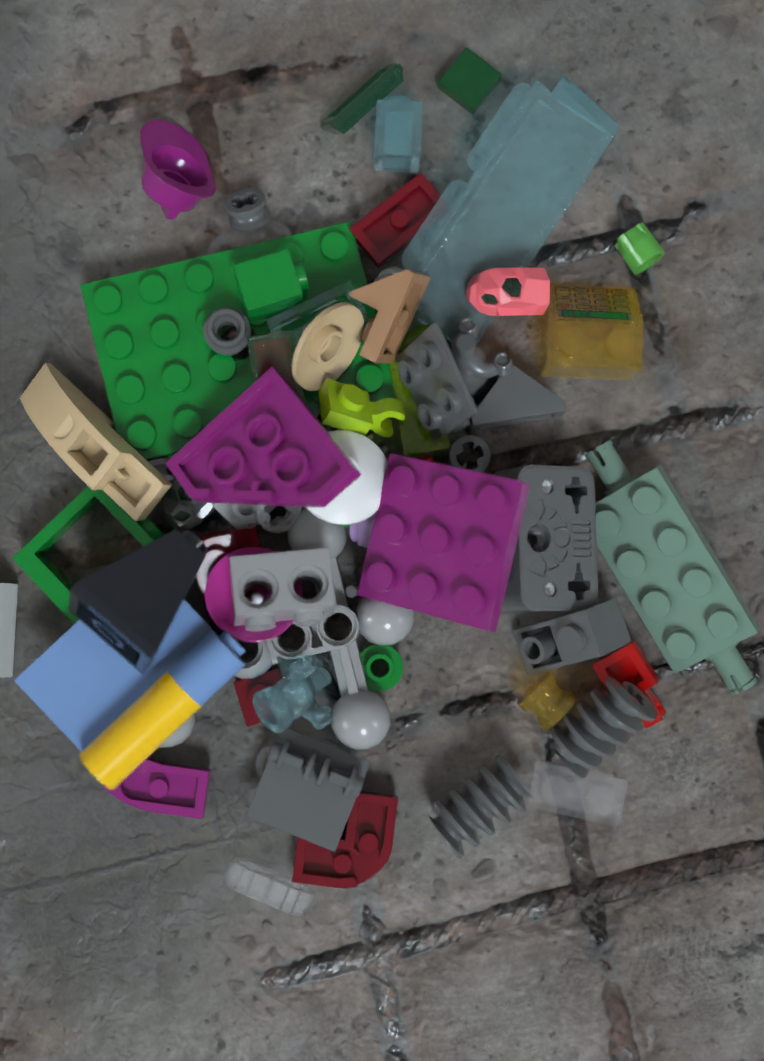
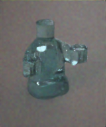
M307 655L290 664L285 678H282L273 686L265 687L254 693L253 706L257 716L268 729L275 733H282L299 716L309 720L317 730H321L333 722V716L331 717L330 712H332L331 708L327 705L318 708L316 705V692L331 684V676L323 667L318 670L312 667L310 664L312 659Z

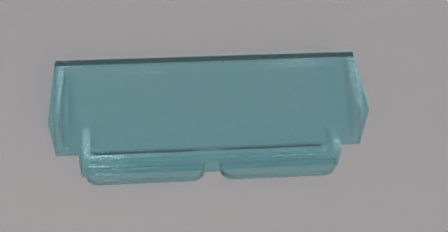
M565 74L552 93L538 80L535 81L533 86L527 83H519L514 86L467 157V168L474 174L470 181L466 183L462 180H454L447 186L403 252L402 264L405 269L421 272L431 277L414 318L428 327L437 322L443 336L451 342L460 332V321L465 317H470L472 323L478 325V337L475 340L476 345H478L496 317L480 313L466 300V286L472 276L487 268H528L620 128ZM506 278L502 288L511 295L519 280L517 278ZM485 293L481 297L487 304L495 305L498 303L494 295Z

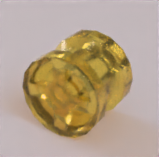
M548 671L526 690L518 700L517 705L523 711H531L537 717V725L543 731H547L572 708L577 698L570 691L560 689L557 686V678Z

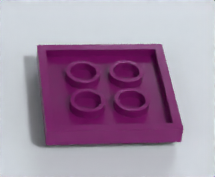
M390 454L381 490L380 505L376 511L357 595L481 630L496 632L530 484Z

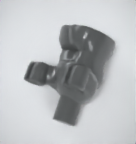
M465 317L459 323L460 332L452 341L450 350L472 399H477L489 393L497 382V375L500 377L510 375L513 363L511 358L507 359L505 352L496 354L493 362H488L487 355L475 342L478 337V325L476 323L473 324L470 317Z

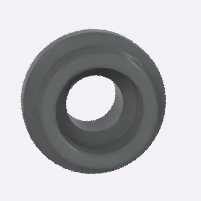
M224 307L213 311L207 317L203 327V334L210 349L220 355L229 356L245 349L251 338V327L247 317L242 312L234 308ZM227 325L236 329V335L230 340H224L219 336L220 329Z

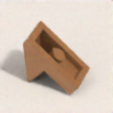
M405 269L349 292V296L378 310L377 315L370 319L363 331L362 341L364 345L359 355L374 363L393 364L431 279L430 276Z

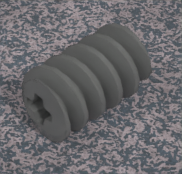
M608 676L605 679V683L610 694L606 695L597 688L591 691V696L596 704L595 707H592L586 701L580 700L577 703V708L582 716L581 719L571 712H566L563 715V719L568 727L567 731L558 724L550 726L549 730L555 740L554 747L559 757L578 777L586 778L589 772L588 769L598 768L602 762V757H611L616 751V745H625L629 741L630 733L641 732L644 728V720L649 722L656 719L657 713L651 701L633 683L629 681L620 683L613 677Z
M501 755L495 757L498 769L496 774L485 766L479 768L482 784L479 785L469 777L464 779L467 795L464 796L453 788L449 790L452 803L450 807L438 799L433 801L437 816L435 818L429 816V818L457 858L461 859L464 856L461 840L464 839L472 846L477 847L480 845L477 833L478 828L490 836L494 835L493 817H496L505 824H509L511 818L508 806L511 805L519 812L524 813L527 810L523 796L527 794L534 799L515 770Z

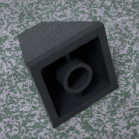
M175 529L78 581L70 589L68 611L143 675L149 669L206 557L204 552L207 548L202 540L191 531L184 530L180 533Z

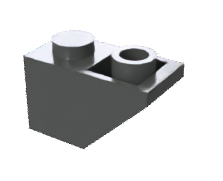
M617 597L595 603V605L582 610H572L513 630L527 675L601 657L632 642Z

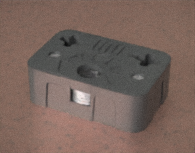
M527 465L500 470L494 473V476L530 484L501 610L506 612L582 610L595 605L598 599L595 483L591 472L583 467Z

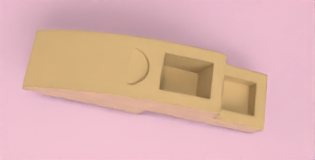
M45 362L20 397L30 419L55 452L92 490H103L135 521L145 520L171 487L172 483L111 428L114 422L51 363Z

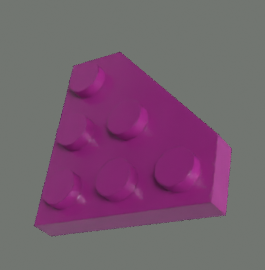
M273 367L165 463L189 497L199 503L325 508L362 475L288 382Z

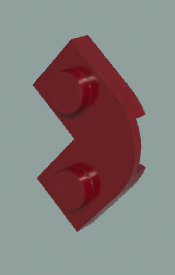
M360 791L348 817L346 837L341 836L335 852L298 837L292 882L346 889L358 887V884L374 877L383 868L385 863L387 864L392 852L398 795Z

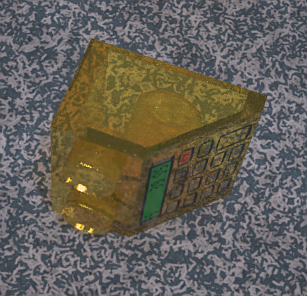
M550 285V304L544 315H542L539 376L631 381L642 370L643 319L636 289Z

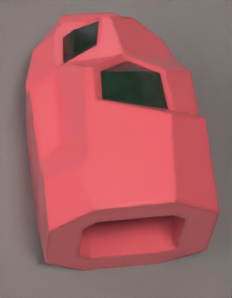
M487 268L472 276L466 286L465 298L477 311L489 316L544 315L550 304V280L545 268Z

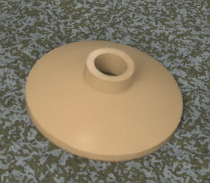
M344 302L334 304L322 311L303 331L292 362L294 380L303 389L317 391L326 378L334 381L337 380L354 359L360 347L364 331L363 315L357 307Z

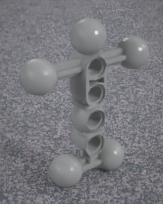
M305 508L300 510L290 522L287 530L288 544L292 551L329 548L336 607L332 615L336 613L346 614L352 623L351 633L346 639L341 641L332 639L326 631V623L331 616L325 617V622L319 625L300 626L305 633V642L299 650L295 652L287 650L281 642V634L273 639L257 642L259 649L257 657L249 663L244 662L245 666L234 676L240 679H254L265 674L273 664L282 663V658L298 659L330 651L341 696L335 703L331 713L332 730L336 738L345 746L355 750H368L379 745L387 736L391 726V713L386 701L377 693L368 690L356 639L360 633L369 642L380 646L393 645L400 642L411 632L415 621L414 611L366 597L359 599L355 612L350 609L337 556L343 551L347 540L346 528L323 521ZM314 584L315 590H316V594H317V596H318V595H319V589H318V587ZM195 713L159 748H172L183 743L192 732L195 724Z

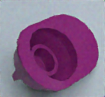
M155 119L146 122L140 130V143L145 160L141 177L142 189L149 198L161 206L165 217L173 220L180 212L194 209L202 198L212 197L217 190L216 184L212 177L207 155L202 145L192 134L181 126L169 121Z

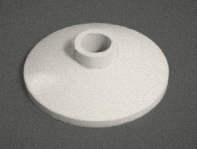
M347 430L329 431L328 433L362 475L325 508H306L314 516L332 524L350 525L362 522L375 514L379 509L381 490L388 464L387 459L373 441L359 433Z

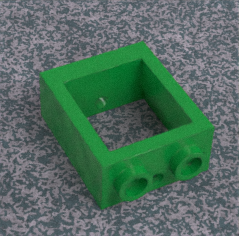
M89 486L12 558L74 624L79 619L68 611L70 589L74 584L44 554L98 501L115 516L142 546L165 535L148 516L145 520L135 521L103 490H92Z

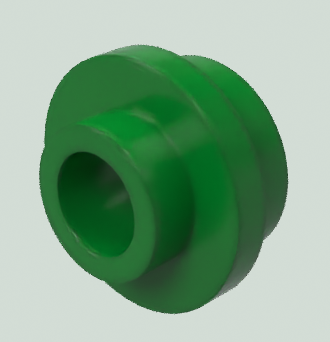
M374 644L367 647L360 654L369 689L385 691L394 687L401 679L403 662L399 653L391 646ZM379 658L386 660L389 664V671L381 677L375 676L370 668L371 663Z

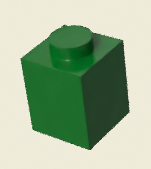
M289 249L233 265L235 280L249 322L303 306L302 291L309 289L308 280L301 261L293 263Z

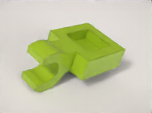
M326 378L318 390L322 424L337 429L356 432L363 436L369 430H372L380 436L391 437L394 432L392 420L388 418L393 417L398 420H404L406 417L404 405L401 401L394 398H384L376 402H370L369 393L352 384H343Z

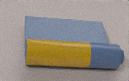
M184 599L149 669L143 675L79 620L14 681L81 751L79 757L91 774L105 787L114 790L245 666L240 656L246 650L227 630L218 635Z

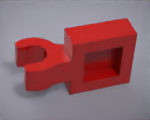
M635 639L592 664L609 694L610 691L607 688L605 679L611 676L620 683L624 681L633 683L649 698L655 708L657 717L654 721L648 722L644 720L645 728L663 720L662 716L667 712L658 697L649 689L658 684L660 679Z

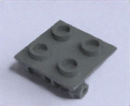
M433 323L400 353L395 360L398 364L399 377L402 383L409 388L417 405L420 423L428 430L433 442H437L451 431L458 432L470 426L469 419L477 414L478 410L438 323Z
M282 726L246 816L335 852L356 797L363 786L364 777L371 761Z

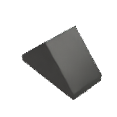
M513 365L512 373L506 377H499L477 408L478 413L470 418L469 432L560 418L566 411L565 401Z

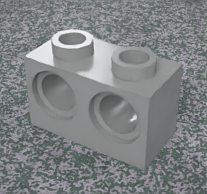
M329 548L233 556L229 558L234 626L246 625L247 631H265L275 628V622L295 620L296 626H314L324 623L325 617L332 616L336 607ZM301 580H309L318 587L319 595L313 599H303L295 593L293 585ZM251 585H262L268 589L271 598L263 604H253L245 598L243 592Z

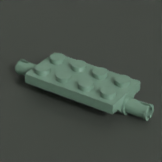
M611 440L585 455L586 458L589 459L607 489L604 492L606 497L595 503L597 547L674 674L705 659V661H712L729 689L728 692L731 696L740 694L741 691L739 689L741 687L743 691H746L754 686L758 680L753 676L736 645L740 641L757 634L760 626L661 464L640 477L636 474L631 476L612 445L613 442Z

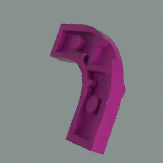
M148 757L114 790H110L105 786L102 787L120 801L141 810L202 819L205 816L211 769L165 763Z

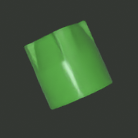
M643 222L638 223L635 227L619 236L617 244L614 245L634 275L651 267L665 254L663 248Z

